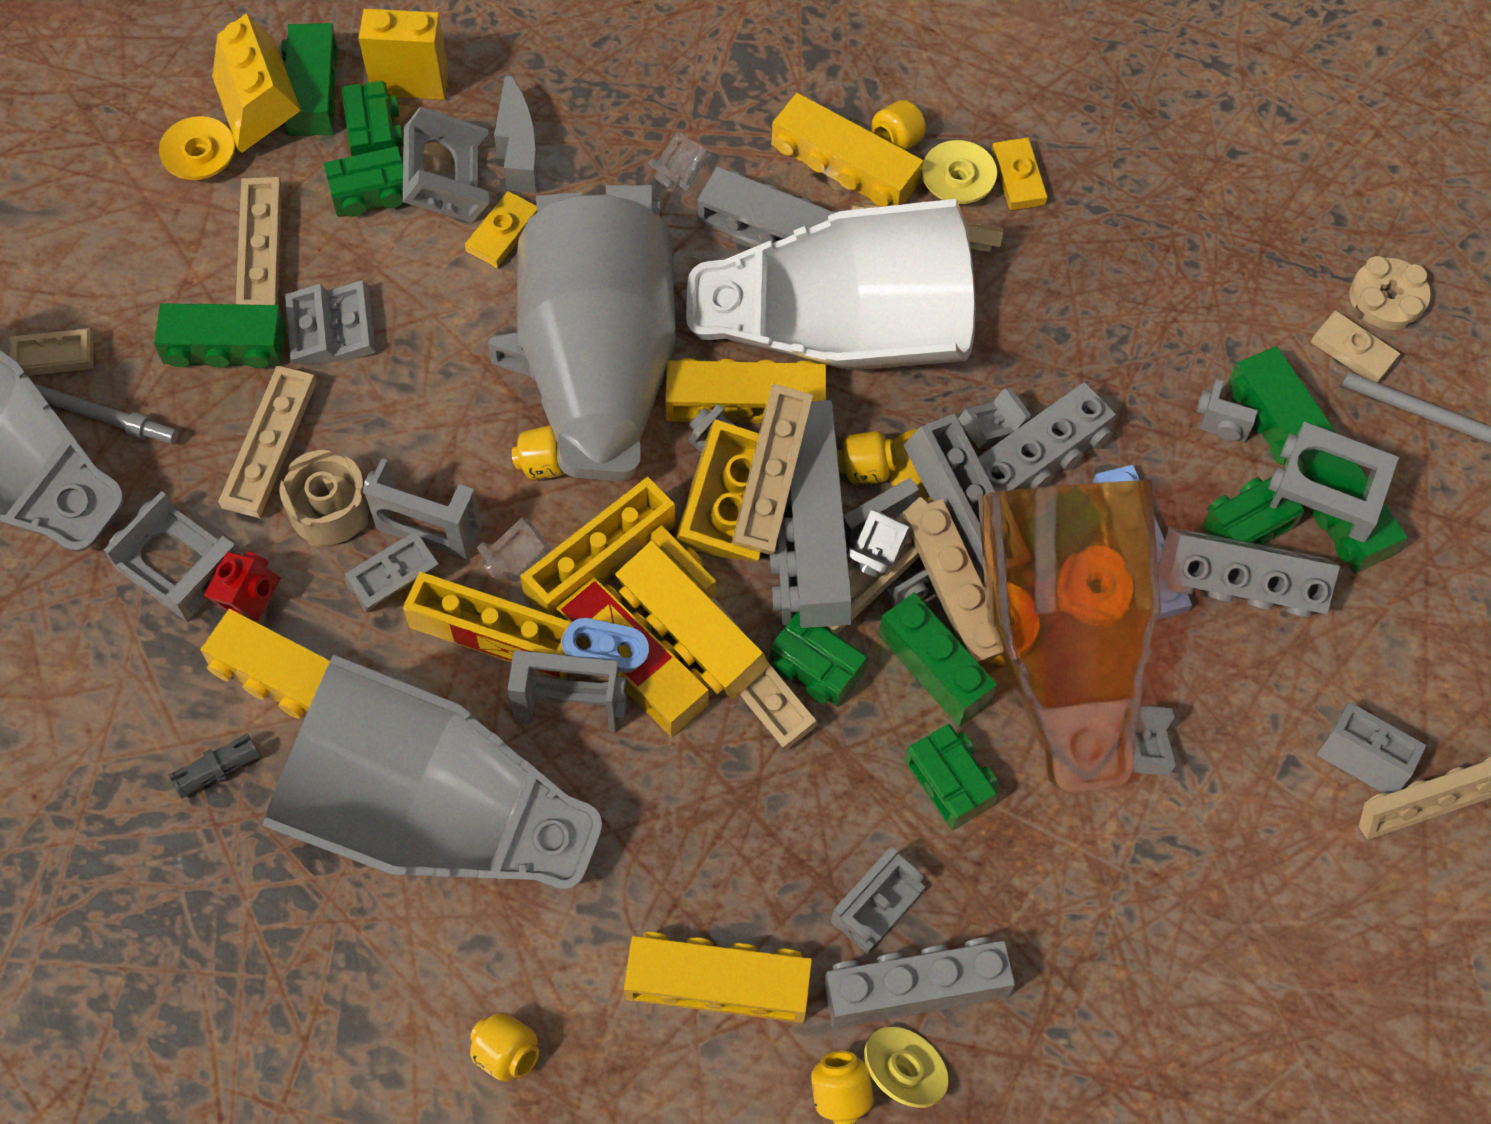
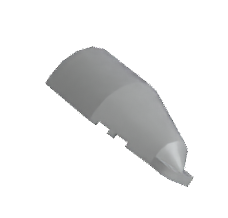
M580 195L547 205L528 220L519 237L517 246V342L520 350H524L530 365L529 373L532 380L536 381L541 393V403L557 441L558 465L564 473L571 477L624 481L634 476L641 457L640 440L667 370V361L671 360L676 346L671 232L658 214L642 204L611 195Z
M0 350V522L48 536L65 549L73 552L87 550L95 544L120 511L124 503L123 491L114 479L96 468L18 362Z
M333 655L287 759L263 819L262 826L391 875L536 880L555 888L567 889L578 884L585 875L601 833L602 820L596 808L565 794L528 761L521 758L508 747L496 734L489 731L460 704Z

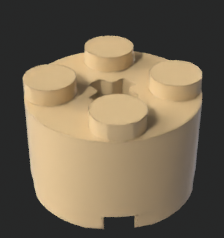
M315 450L301 455L288 467L289 472L280 483V497L292 527L310 545L321 547L338 544L352 538L366 528L369 522L370 510L366 496L363 493L364 480L359 467L352 459L347 456L344 458L333 454L330 450Z

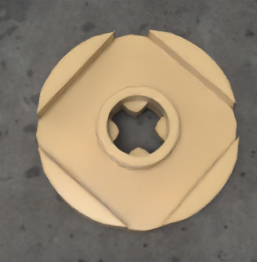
M1380 256L1371 257L1358 270L1352 281L1350 301L1354 309L1358 306L1360 311L1365 314L1363 319L1377 328L1385 330L1406 328L1408 323H1412L1415 320L1417 322L1429 305L1431 293L1429 284L1426 281L1427 273L1420 265L1410 264L1400 259L1382 258ZM1389 288L1397 294L1394 299L1387 298V292L1381 289Z

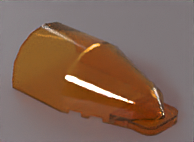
M1132 480L1085 483L978 494L988 625L1041 749L1046 753L1049 781L1057 789L1068 793H1081L1122 786L1129 780L1133 772L1132 739L1143 694L1140 684L1145 661L1150 662L1152 649L1148 647L1154 622L1159 621L1161 612L1152 481Z

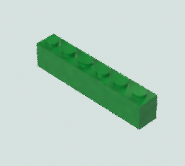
M1277 346L1236 363L1228 380L1230 393L1242 406L1258 410L1253 428L1257 433L1262 434L1270 446L1274 460L1279 465L1284 467L1287 460L1280 455L1288 435L1297 436L1304 422L1336 433ZM1317 449L1306 450L1299 455L1297 465L1304 477L1358 499L1362 498L1368 478L1357 463ZM1383 503L1376 526L1364 543L1348 537L1352 523L1311 508L1317 525L1321 529L1326 530L1335 544L1339 558L1343 562L1348 563L1354 574L1395 556L1408 538L1385 503Z

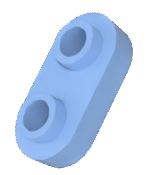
M580 618L573 621L563 633L561 641L562 649L566 656L618 661L619 672L622 673L638 669L644 663L649 653L648 641L639 630L590 618ZM576 638H586L589 641L590 647L588 649L579 648L576 644ZM618 646L628 647L631 651V657H621L618 653Z

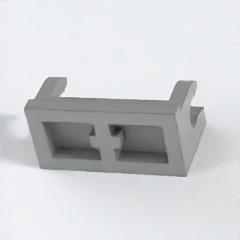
M414 531L348 571L344 576L347 588L352 595L355 594L363 611L367 612L373 606L414 582L419 571L426 574L430 573L439 564L417 531Z
M1348 702L1331 727L1330 734L1316 755L1378 791L1390 794L1401 790L1410 779L1427 745Z
M891 846L833 910L831 923L868 954L925 890V886L921 883L924 877Z

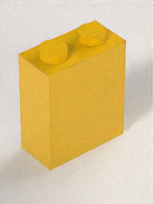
M363 9L359 42L368 81H384L387 85L388 94H396V97L445 100L449 69L439 12Z

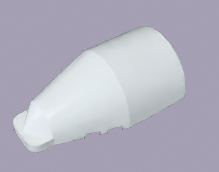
M957 199L839 211L829 215V220L808 229L805 226L793 231L794 235L775 243L768 241L725 260L699 263L692 269L688 277L686 321L690 330L703 340L729 339L734 342L848 371L966 361L972 351L976 312L975 282L967 227Z

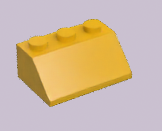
M246 13L238 20L228 24L224 30L217 34L212 77L237 149L243 153L299 113L301 109L274 38Z
M716 419L714 420L708 431L675 537L683 547H690L695 551L710 556L753 562L759 560L761 552L731 544L759 433Z

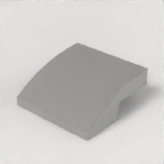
M363 280L329 291L321 284H317L285 294L290 359L294 364L342 361L376 353L370 290Z

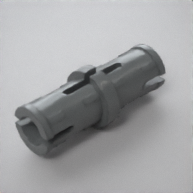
M246 733L213 752L211 749L203 752L204 757L168 775L182 799L206 784L208 785L215 780L221 782L227 779L226 774L261 756L249 734Z

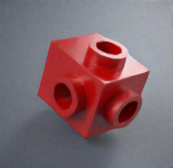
M247 551L242 556L226 552L222 562L216 569L204 597L225 611L231 609L250 620L258 622L281 577L267 568L269 562L265 558Z

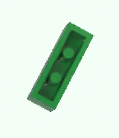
M288 24L287 39H282L281 54L283 62H286L285 69L301 109L299 113L285 122L288 135H333L338 44L333 24Z
M160 303L154 345L163 364H169L174 367H186L188 365H210L216 368H224L228 365H248L253 368L281 366L286 325L279 305Z
M915 592L882 615L878 636L958 727L991 704L997 683Z

